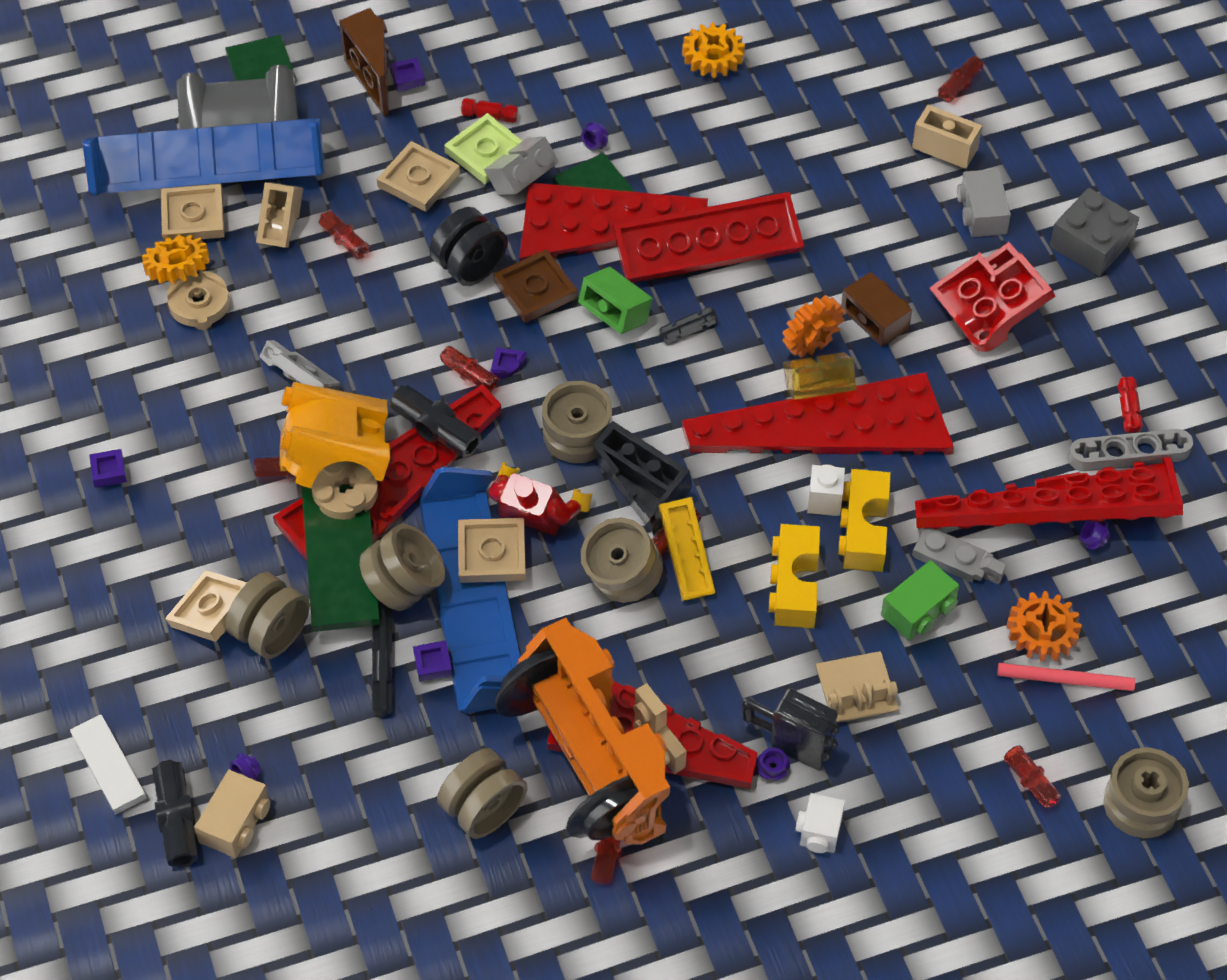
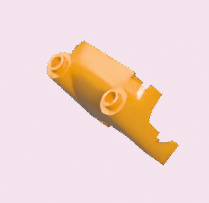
M293 382L292 387H285L281 405L286 406V412L288 413L280 435L281 471L287 470L297 477L296 484L311 488L319 472L326 466L336 462L350 461L366 467L376 480L383 481L390 461V447L388 443H385L384 430L388 416L387 400Z

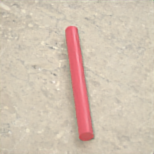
M998 663L997 676L1126 691H1134L1135 678Z

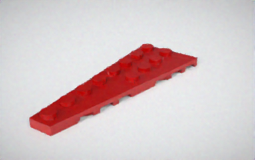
M926 372L682 420V429L690 453H727V450H748L750 453H761V450H782V454H792V450H812V454H858L864 451L882 452V455H892L893 451H913L914 455H923L924 451L944 452V455L953 454L954 449Z
M483 384L449 405L459 420L480 434L502 412L501 403ZM415 427L388 443L390 447V461L383 481L377 480L378 496L375 504L370 509L373 543L421 496L435 470L449 467L459 456L438 440L435 442L425 440ZM301 498L275 514L273 521L307 561L303 499Z
M1162 457V463L1145 466L1143 461L1133 462V468L1120 471L1115 470L1111 466L1102 468L1096 475L1091 476L1088 473L1076 472L1035 480V486L1018 489L1015 483L1005 485V491L989 493L985 489L974 490L967 498H960L958 495H946L915 501L917 529L934 528L936 530L941 527L971 528L978 525L1001 527L1006 524L1024 523L1026 525H1036L1040 522L1070 523L1078 520L1101 522L1106 519L1123 518L1126 520H1136L1140 517L1170 518L1183 515V501L1171 457Z

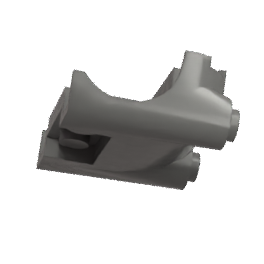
M285 65L272 66L270 71L266 72V78L205 84V79L200 77L198 73H185L182 75V78L176 81L179 130L298 120L299 105L296 95L295 75L293 70L288 69Z

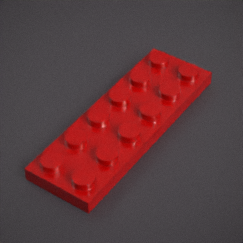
M790 192L613 224V233L623 274L632 283L803 251L804 242Z

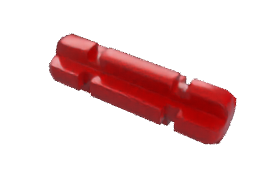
M464 98L461 104V114L471 117L477 114V118H481L488 113L497 121H500L502 118L504 122L515 123L518 117V107L508 104L502 107V103L482 100L476 103L475 99Z
M1132 376L1122 377L1118 383V390L1121 395L1122 417L1125 420L1123 421L1124 430L1128 434L1141 432L1143 426L1142 417L1139 415L1141 413L1139 396L1135 390L1137 389V383Z

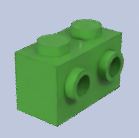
M609 266L584 277L578 303L617 332L624 334L647 323L653 298Z
M929 560L883 598L881 616L910 641L918 633L921 635L925 634L933 626L936 618L941 614H949L956 607L959 584L933 561Z

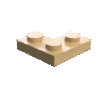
M646 683L635 690V705L633 706L635 722H633V726L636 729L648 723L654 734L658 732L662 736L667 747L665 765H668L672 772L676 774L686 767L687 751L666 725L667 708Z

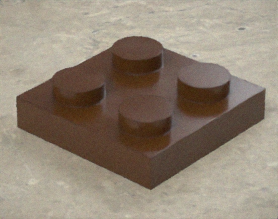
M547 249L493 274L495 284L524 323L578 298V290Z

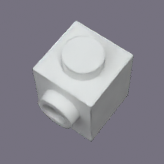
M812 465L807 513L840 516L845 468L833 465Z
M810 793L806 812L799 811L795 831L801 832L800 846L807 847L810 851L816 853L835 852L845 800Z

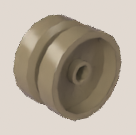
M568 381L557 385L547 393L542 404L543 441L548 451L559 460L569 463H587L596 459L593 443L612 422V402L604 390L586 381Z
M622 517L607 519L596 525L584 539L581 548V564L597 589L608 599L621 603L637 601L650 594L659 583L663 572L662 556L645 528L636 521Z
M408 524L397 525L386 533L381 540H377L369 546L360 556L361 574L369 590L387 607L398 611L409 609L423 595H427L439 587L445 579L443 559L436 546L427 535Z
M270 572L259 573L243 586L232 601L226 616V631L244 644L249 643V647L266 659L275 658L295 641L303 629L310 610L309 598L292 587L287 588L285 582Z
M1144 747L1132 749L1123 754L1113 766L1110 779L1105 788L1103 804L1108 818L1116 828L1129 836L1144 839L1159 837L1171 830L1178 820L1188 796L1189 781L1186 771L1175 757L1163 750Z
M485 748L471 754L455 767L441 785L437 795V802L448 815L453 818L458 817V825L473 839L483 838L497 830L516 812L527 793V783L514 770L507 769L506 762L493 749Z

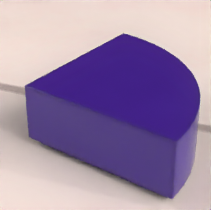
M496 347L490 370V379L507 378L517 373L526 363L527 352Z

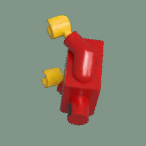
M502 462L497 478L489 490L490 498L494 502L499 503V516L504 518H524V525L556 536L560 525L568 523L580 511L588 512L592 499V493L584 494L581 493L580 489H574L572 500L565 503L555 488L518 475L520 468L508 467L506 462Z

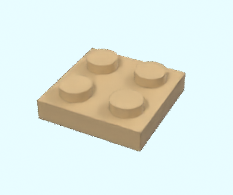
M411 141L376 179L377 187L426 212L460 174V165Z
M221 183L161 188L162 237L164 242L166 237L173 240L177 235L182 237L193 235L194 240L197 238L225 237Z
M524 518L458 520L459 583L526 581Z
M205 570L165 620L172 628L216 642L226 631L225 621L232 601L247 582Z

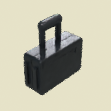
M791 688L786 690L775 711L755 702L752 697H745L742 700L741 718L745 722H751L771 732L773 748L781 749L786 755L818 771L823 768L826 761L831 759L832 750L838 746V741L835 737L840 731V727L837 724L838 712ZM755 711L772 719L773 724L756 716Z

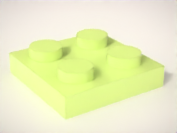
M487 113L444 144V149L448 156L486 185L490 180L484 169L501 156L509 155L508 151L522 142V140Z

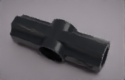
M401 385L394 392L390 401V408L413 423L417 432L429 442L438 440L463 458L466 456L470 457L476 451L481 441V434L459 420L452 408L441 400L433 402L409 385Z
M173 760L162 761L152 768L157 802H155L156 817L159 830L163 833L164 849L169 867L184 868L191 866L195 861L199 860L193 828L196 825L190 794H187V783L182 762H175Z

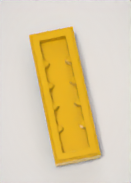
M692 497L660 504V515L682 602L715 594Z

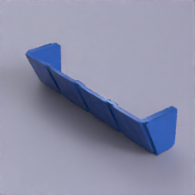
M321 118L97 136L87 138L82 142L88 191L91 193V196H98L102 193L311 175L321 177L325 173Z
M442 467L435 470L422 491L419 507L424 534L428 536L438 549L445 567V579L435 591L440 604L439 612L451 662L457 707L460 712L468 714L496 709L494 702L497 693L501 689L502 681L508 672L517 665L520 659V652L505 581L459 583L458 520L492 519L486 490L493 480V474L487 470Z

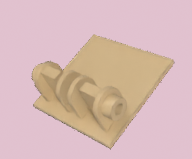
M881 651L815 664L827 706L838 712L837 723L899 711L895 695L898 694L895 681L890 682Z

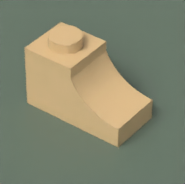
M265 182L256 243L289 247L292 229L300 214L303 194L302 187Z

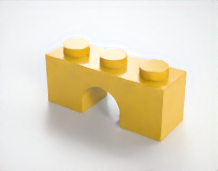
M851 469L850 482L844 481L842 500L848 501V508L841 509L840 528H846V536L839 537L838 555L844 556L843 569L883 572L886 556L887 527L871 525L865 519L872 516L886 517L891 472Z
M781 524L780 535L773 536L772 556H778V564H771L770 584H776V593L770 592L769 612L775 613L774 626L814 628L818 583L799 580L795 574L801 571L817 572L820 526Z

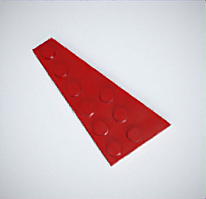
M530 183L527 193L519 262L545 249L548 250L553 258H557V254L574 251L580 254L617 247L613 233V224L704 208L708 205V198Z
M614 681V684L611 685L613 700L610 702L611 718L616 716L619 719L625 734L634 729L635 712L633 706L635 705L636 689L628 684L623 686ZM664 704L667 708L666 725L687 751L686 767L677 772L676 775L751 789L758 752L723 734L717 735L703 728L697 720L691 717L686 719L673 712L672 707ZM550 731L547 749L563 752ZM665 765V773L674 774L668 765Z

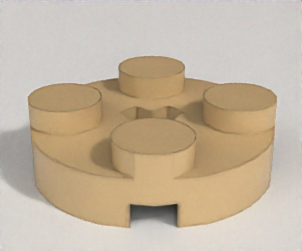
M199 271V275L196 277L187 276V281L176 279V282L170 285L167 292L168 307L173 318L181 324L191 327L195 326L198 330H206L212 326V323L221 319L227 312L231 302L225 281L217 274L209 271ZM202 295L204 296L203 301L193 302V297L200 298Z
M350 461L336 462L326 466L319 472L311 487L314 501L320 510L331 518L341 520L356 517L355 513H359L364 509L365 512L368 511L375 504L378 496V484L374 475L366 467ZM350 484L353 489H347L345 493H340L339 486Z

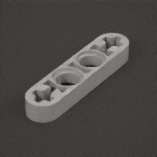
M1182 429L1081 438L1072 443L1068 454V462L1074 469L1079 471L1102 470V468L1111 466L1113 468L1131 467L1133 462L1143 461L1145 465L1162 463V457H1171L1172 462H1179L1189 457L1193 446V438L1187 431ZM1172 442H1177L1178 446L1183 447L1180 449L1177 447L1176 444H1172ZM1147 443L1155 451L1150 454L1143 453L1139 450L1138 445ZM1108 447H1118L1122 450L1123 455L1119 457L1111 456L1106 449ZM1078 452H1084V455L1089 457L1083 458V455L1078 454Z

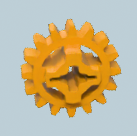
M711 22L708 28L700 24L699 31L690 29V36L684 37V44H682L685 65L691 64L692 72L698 69L701 70V76L703 77L707 72L711 73L713 78H716L719 72L727 76L728 69L736 71L737 64L743 63L745 44L742 43L743 37L742 35L736 36V29L734 28L727 31L726 24H722L720 28L716 27L714 22Z
M177 235L173 240L166 237L165 242H155V248H147V254L142 255V264L146 276L149 275L151 281L158 279L160 284L165 281L174 284L176 279L187 281V276H198L197 270H205V264L210 263L207 244L202 242V238L194 240L193 235L187 237Z

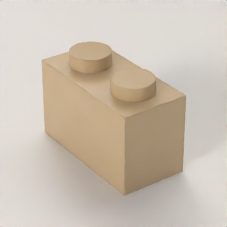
M927 105L915 125L912 148L967 169L978 150L982 125Z
M228 769L194 827L198 842L233 858H237L241 849H246L249 846L254 834L253 828L257 821L264 819L269 811L271 801L269 800L266 785Z

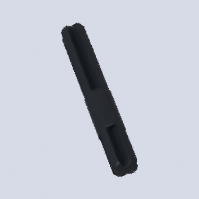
M378 600L380 625L372 626V713L378 715V717H384L392 713V608L387 607Z

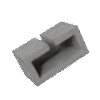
M529 137L509 150V155L501 156L486 167L484 171L498 195L517 194L559 163L546 137Z
M999 169L963 172L962 183L957 185L958 202H963V223L965 226H969L971 237L1007 234L1011 214Z

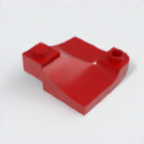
M1010 242L987 258L978 253L930 287L932 294L955 321L967 340L980 352L991 351L1008 340L1007 334L1015 324L1056 297L1046 281L1022 253H1018Z

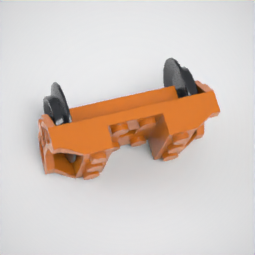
M564 618L542 628L526 646V652L520 657L517 665L503 679L494 706L499 715L506 717L523 716L538 710L583 784L589 797L579 804L569 816L566 829L570 836L576 838L588 837L590 840L595 841L614 837L615 840H624L627 844L642 845L666 832V824L661 817V803L670 795V785L665 779L666 744L658 732L653 733L648 723L624 734L619 719L616 716L611 718L610 702L613 700L611 685L614 684L612 677V668L615 667L614 660L606 648L601 649L595 638L571 626L568 619Z

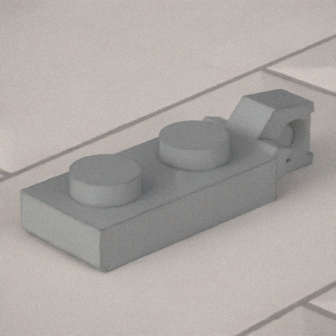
M275 340L266 341L259 357L269 366H278L282 369L285 377L303 384L340 390L341 383L299 353L290 352Z
M924 528L912 552L913 558L925 563L931 560L942 570L969 582H973V580L981 581L984 578L999 585L1006 570V564L993 558V555L986 552V550L934 528Z

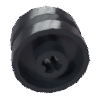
M467 206L449 215L438 227L429 246L430 257L444 270H448L449 274L462 286H472L486 279L499 266L508 247V237L495 224L489 223V220L475 207Z

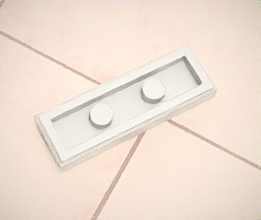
M101 714L70 729L78 748L115 815L147 799L145 792Z

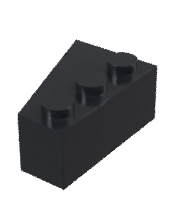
M613 420L593 443L598 464L654 535L663 524L659 505L684 499L693 488L690 470Z

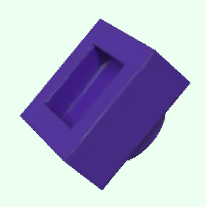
M417 57L389 64L390 74L397 92L425 86V77Z
M121 449L89 454L92 480L95 488L127 482L124 457Z
M446 640L413 646L419 682L452 676Z

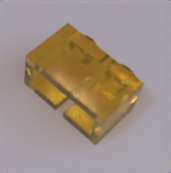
M845 352L817 356V362L811 357L783 362L786 390L794 400L857 390L853 358Z

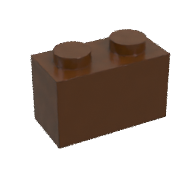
M869 272L843 289L842 309L881 347L910 328L912 315L910 305L906 300L900 299L890 290L884 280L878 279L872 272Z

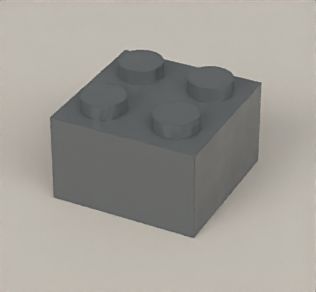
M1088 187L1054 223L1049 247L1100 277L1133 241L1139 217Z

